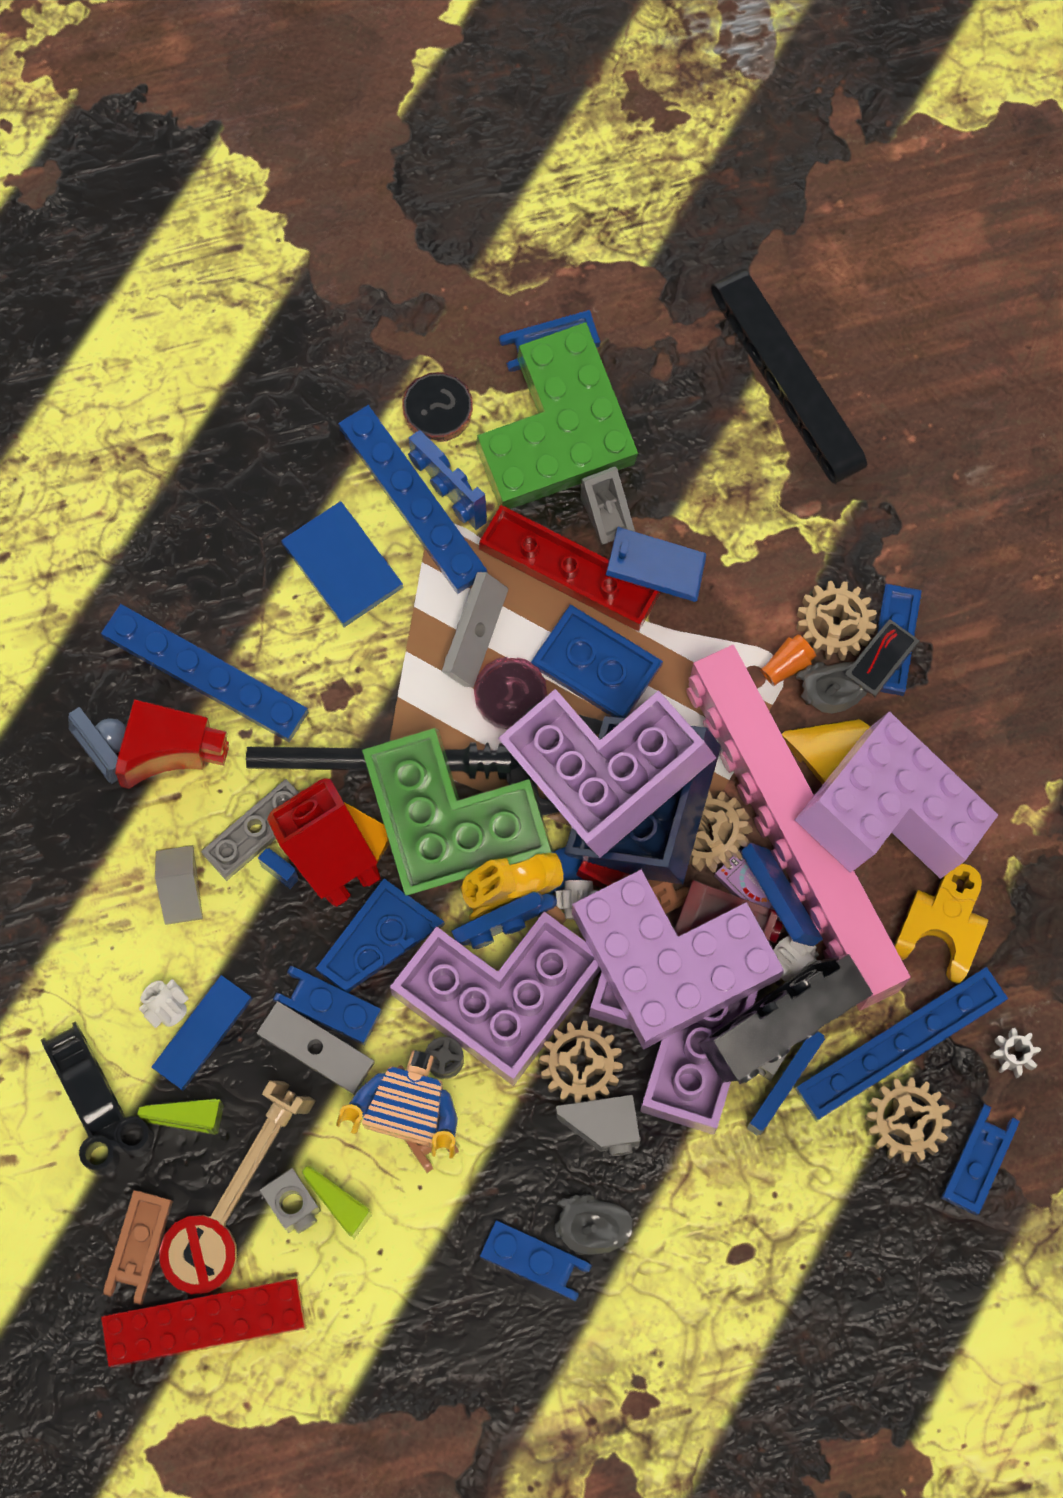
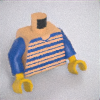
M412 1050L406 1070L389 1066L386 1073L376 1074L356 1092L349 1105H345L340 1109L336 1125L339 1127L344 1120L353 1122L352 1134H356L359 1131L362 1121L364 1129L430 1147L433 1157H436V1150L439 1148L449 1149V1158L452 1159L455 1156V1135L458 1117L452 1096L443 1089L442 1081L428 1077L434 1059L430 1054Z

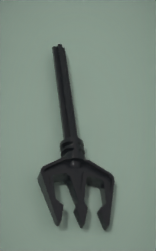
M536 705L529 707L524 715H526ZM579 715L596 736L599 735L603 721ZM470 742V745L465 749H444L450 770L452 772H464L469 776V779H476L478 772H485L486 779H489L491 772H498L499 780H507L508 785L531 779L542 816L560 814L559 810L549 799H541L539 797L536 783L502 743H499L497 750H491L489 742L486 743L484 750H477L476 742ZM247 747L246 768L368 770L362 752L363 749L367 748Z

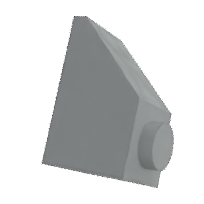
M633 1095L556 1106L557 1120L600 1152L609 1151L610 1156H622L633 1153L632 1147L639 1146L640 1137Z

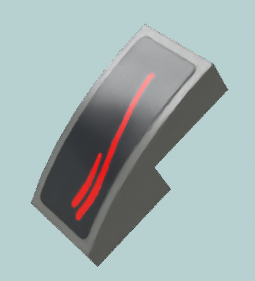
M889 619L850 667L845 676L876 698L920 640Z

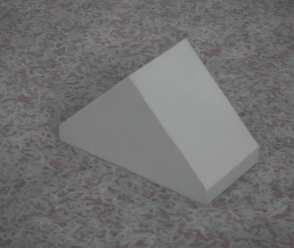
M612 467L583 478L581 480L580 499L600 543L603 545L613 541L617 527L635 532L618 469Z
M193 845L156 851L155 881L165 925L203 919Z

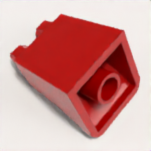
M134 699L115 769L120 787L130 789L141 781L166 771L178 769L203 770L205 762L224 766L229 750L227 732L210 728L207 717Z
M324 778L269 813L267 821L279 846L321 899L325 897L334 907H338L351 896L345 884L357 877L363 887H369L380 880L381 877L376 866L378 862L331 779Z

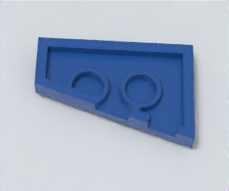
M421 430L410 436V453H408L410 460L419 471L426 470L432 478L430 479L431 485L441 497L446 495L454 504L452 509L459 520L464 524L469 522L475 530L487 523L485 493L479 487L472 490L467 482V476L459 468L452 472L449 469L451 465L446 455Z
M383 879L316 967V971L348 993L430 936L436 927L439 929L443 927L445 921L408 895L405 896L404 892L386 879Z

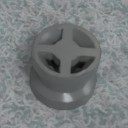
M438 1037L427 1046L425 1053L435 1057L430 1072L435 1077L450 1079L461 1071L464 1065V1055L461 1045L455 1039Z

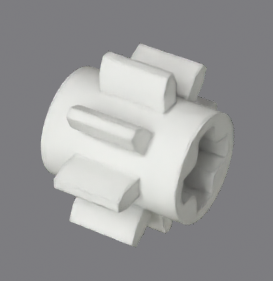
M565 881V890L555 891L556 906L561 910H565V919H574L572 916V904L598 890H593V881Z
M790 936L782 939L773 950L784 969L781 978L786 982L815 961H818L816 957L819 954L815 951L817 947L794 942Z
M158 980L151 983L143 991L141 1001L144 1005L139 1010L154 1028L158 1027L161 1022L166 1027H171L180 1022L185 1016L187 1007L184 1003L189 997L174 980H170L167 985L163 981Z
M1012 1028L1009 1031L1008 1040L1000 1035L994 1040L1000 1046V1049L993 1052L990 1058L999 1060L1001 1064L999 1073L1004 1072L1006 1069L1013 1070L1014 1076L1019 1078L1023 1073V1065L1029 1070L1037 1067L1031 1058L1038 1054L1041 1048L1033 1047L1030 1042L1033 1035L1031 1032L1024 1037L1018 1035L1016 1028ZM1012 1046L1015 1047L1016 1051H1022L1023 1056L1017 1060L1015 1055L1008 1053Z

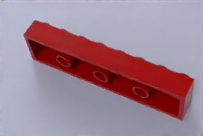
M500 505L479 541V550L638 632L660 595V591L607 576L606 571L609 559L503 505Z
M297 1278L101 1317L108 1367L111 1368L306 1330L299 1280Z

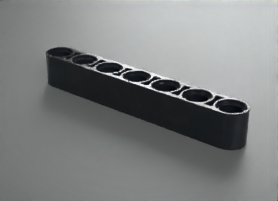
M742 268L711 284V292L715 302L828 479L833 484H836L867 467V460L862 448L750 274Z

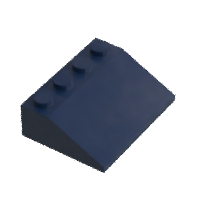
M604 716L598 736L599 740L605 737L625 718ZM691 726L715 755L716 759L602 857L599 858L573 827L571 828L564 853L569 857L628 874L642 870L648 880L683 884L721 745L708 728Z

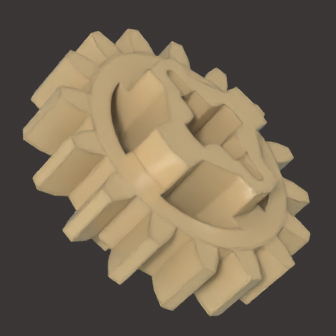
M828 581L825 591L816 585L812 592L813 597L806 594L802 601L805 607H799L797 617L803 619L798 622L797 631H806L803 638L808 643L812 642L814 644L813 650L815 653H818L821 649L824 650L826 660H830L833 653H838L841 661L845 660L847 651H850L854 656L859 655L860 645L867 647L871 641L868 634H874L877 625L870 622L875 619L876 610H867L871 603V598L867 597L861 600L859 598L861 588L857 587L850 592L847 590L848 583L846 581H843L840 589L835 588L832 581ZM834 600L828 605H821L826 601ZM833 616L840 618V625L833 624ZM816 629H819L823 636H821ZM845 636H851V637H852V638H850V639H848V640H846V641H839L840 639L844 638Z
M710 791L708 792L689 864L692 863L697 871L701 872L705 864H707L712 873L716 872L718 863H723L727 869L730 868L729 858L734 856L741 859L743 856L738 849L740 846L746 847L750 844L747 837L744 836V834L753 832V828L747 822L750 818L749 814L744 808H741V804L735 797L729 800L725 792L721 791L717 799H715ZM708 823L712 826L714 840L710 837Z
M583 1021L581 1030H575L573 1024L569 1022L567 1023L566 1034L563 1035L557 1029L553 1031L555 1043L545 1041L544 1048L550 1054L540 1056V1063L548 1065V1068L541 1072V1078L552 1079L548 1086V1091L551 1093L560 1089V1101L564 1102L569 1095L574 1097V1103H580L582 1097H587L588 1101L596 1100L595 1094L597 1093L607 1098L609 1090L606 1085H618L619 1079L612 1073L620 1072L623 1069V1064L614 1062V1059L619 1057L622 1051L621 1048L611 1049L610 1045L615 1038L613 1035L605 1038L601 1037L602 1026L598 1025L592 1032L588 1030L587 1021ZM576 1040V1045L568 1052L558 1053L566 1043ZM590 1041L602 1049L606 1058L597 1055L592 1050ZM581 1048H584L585 1061L592 1065L585 1067L584 1072H582V1078L579 1080L577 1066L570 1062H576L578 1056H580ZM556 1069L568 1074L573 1081L572 1086L566 1084L560 1078ZM605 1074L598 1083L586 1088V1082L591 1077Z
M912 1077L907 1080L905 1086H902L899 1079H894L892 1081V1091L885 1086L878 1090L882 1100L878 1098L870 1100L869 1104L876 1111L867 1113L865 1119L874 1122L875 1126L871 1127L867 1134L871 1136L878 1135L879 1140L874 1146L876 1149L883 1146L889 1148L887 1158L891 1159L896 1153H900L902 1163H907L911 1154H914L916 1160L921 1162L925 1159V1149L928 1153L934 1155L939 1151L934 1142L944 1143L947 1141L948 1137L941 1132V1129L949 1128L951 1121L942 1119V1115L950 1108L949 1105H938L937 1101L942 1095L940 1091L933 1095L928 1093L930 1083L925 1082L920 1088L915 1087V1079ZM911 1096L920 1099L927 1106L923 1107L913 1102ZM893 1100L894 1112L891 1117L883 1120L885 1107L889 1101ZM905 1112L908 1117L917 1118L922 1116L912 1125V1129L909 1124H895L905 1115ZM933 1121L932 1132L928 1139L924 1141L922 1130L925 1124ZM895 1134L904 1139L906 1145L896 1142L889 1135Z

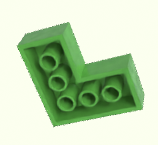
M585 322L520 345L517 360L538 414L477 435L476 441L477 452L498 506L503 505L512 509L579 485L583 478L609 468L616 467L618 470L634 465L638 451L587 323Z
M433 728L362 750L405 896L464 879L469 873L489 860L506 858L509 865L528 860L536 854L553 852L532 780L528 779L459 800L438 729Z

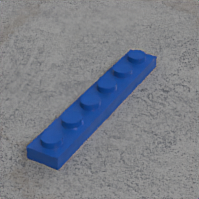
M365 406L339 422L341 432L455 592L459 594L472 586L477 572H487V569L370 406Z
M122 604L118 606L101 632L105 640L289 743L309 713L308 708Z
M985 967L803 1082L795 1090L817 1122L1006 1002L1008 997L989 969Z

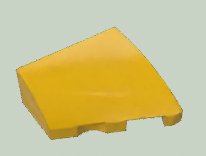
M857 719L788 730L783 732L782 736L796 759L800 763L804 761L823 785L870 726Z

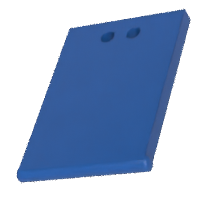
M617 527L606 575L696 602L699 596L707 555L704 552Z

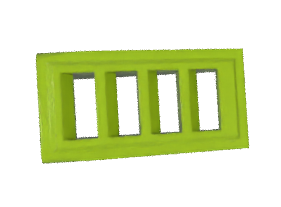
M220 1099L148 1105L139 1107L137 1115L145 1123L216 1135L219 1132L224 1104Z
M306 1166L302 1171L306 1181L347 1234L355 1239L372 1216L371 1211L311 1166Z

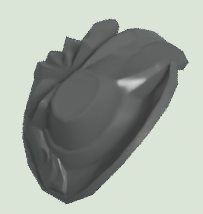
M817 662L814 665H808L805 670L800 671L795 678L804 680L802 685L804 691L801 697L805 704L812 705L821 712L831 714L845 711L856 705L867 692L845 676L854 662H843L829 666L823 662Z
M575 1195L570 1199H562L557 1203L564 1210L560 1214V1220L554 1226L555 1236L561 1238L571 1250L578 1253L592 1255L608 1253L622 1247L632 1235L633 1219L628 1211L618 1205L597 1201L593 1195Z

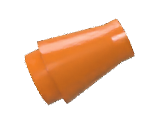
M797 634L793 638L788 637L769 662L760 670L766 680L771 685L776 686L782 680L804 670L808 665H812L811 661L816 657V653L810 644L801 635Z

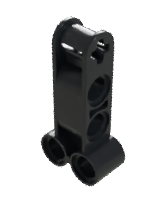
M75 1021L70 1029L49 1040L43 1038L41 1042L88 1135V1138L83 1141L79 1149L80 1161L92 1173L104 1176L112 1173L117 1168L120 1160L119 1153L124 1151L130 1156H143L151 1150L155 1137L151 1128L142 1119L132 1116L125 1117L83 1032ZM133 1128H142L144 1134L141 1142L134 1146L126 1145L125 1138L128 1131ZM100 1146L107 1147L109 1153L106 1161L99 1165H93L91 1163L93 1150Z

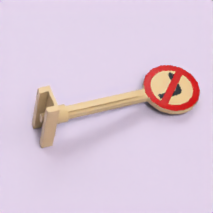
M270 1080L262 1093V1095L273 1102L266 1114L268 1118L210 1217L206 1215L188 1216L174 1223L164 1234L159 1248L160 1266L166 1279L175 1288L189 1294L209 1293L221 1287L232 1275L237 1261V1249L235 1240L230 1230L226 1227V1222L281 1127H286L293 1113L309 1114L316 1100L311 1097L296 1096L293 1101L296 1094L290 1090L286 1093L290 1086L284 1081Z

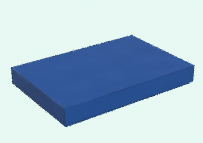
M341 501L281 540L284 548L343 628L403 588L401 580Z
M571 604L531 661V667L611 717L618 718L628 717L663 664V661Z

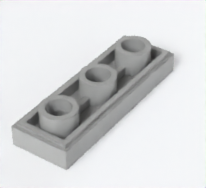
M477 572L442 669L443 673L464 687H474L509 590V588L487 572Z
M285 779L201 851L202 855L228 881L276 839L267 821L269 813L299 794V792ZM259 824L262 826L258 833L250 832V828L253 825Z
M278 1001L257 1032L259 1037L355 1095L375 1064L371 1058ZM315 1043L323 1045L322 1051L316 1055L309 1052L310 1047Z

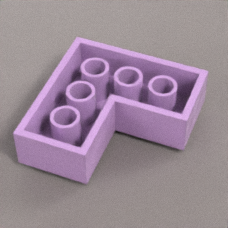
M556 689L498 738L599 858L716 759L707 744L659 690L601 740Z
M889 711L864 732L795 821L850 873L875 855L892 832L941 879L966 861L998 814Z
M642 870L572 904V916L643 1049L780 980L784 972L747 902L679 937L675 933Z
M543 912L499 971H496L444 931L436 927L390 986V990L394 998L445 1036L455 1039L461 1045V1048L514 1086L544 1047L545 1041L550 1039L553 1031L559 1027L601 969L588 944L546 912Z
M601 972L589 1016L633 1030L605 976ZM758 991L661 1041L640 1112L714 1135L731 1082L723 1083L699 1042L751 1007L755 1002Z

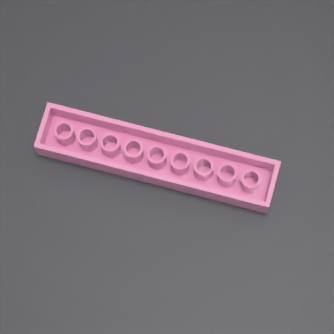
M734 644L694 662L691 676L689 677V688L686 689L687 695L695 709L701 708L706 718L703 720L704 727L708 728L721 745L723 752H720V757L726 770L729 773L734 771L740 782L737 785V790L745 805L751 803L757 815L754 817V822L760 835L763 838L768 836L774 847L771 853L780 868L786 870L791 880L792 888L804 904L810 918L821 934L822 941L827 948L823 950L825 959L849 954L873 992V995L856 1005L859 1011L900 992L911 977L854 871L850 873L795 821L814 794Z

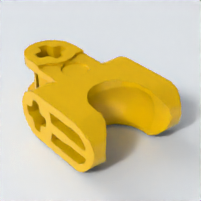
M552 852L536 854L528 860L509 865L506 858L487 861L469 873L460 886L465 903L473 910V913L469 915L470 922L532 892L544 895L554 890L564 880L562 864L558 855Z
M960 864L950 871L940 881L935 896L920 890L916 891L894 943V947L901 960L909 956L919 939L925 936H935L942 939L950 950L951 958L946 971L947 978L954 983L960 984L967 976L988 923V919L972 913L982 886L981 875L974 867ZM958 879L964 881L963 888L965 890L962 893L956 891Z

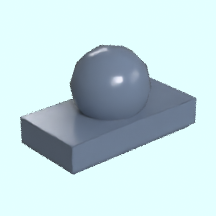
M78 707L69 713V730L107 781L113 784L118 780L115 773L118 757L115 753L120 752L126 726L118 719L113 718L101 720L94 726L82 709Z

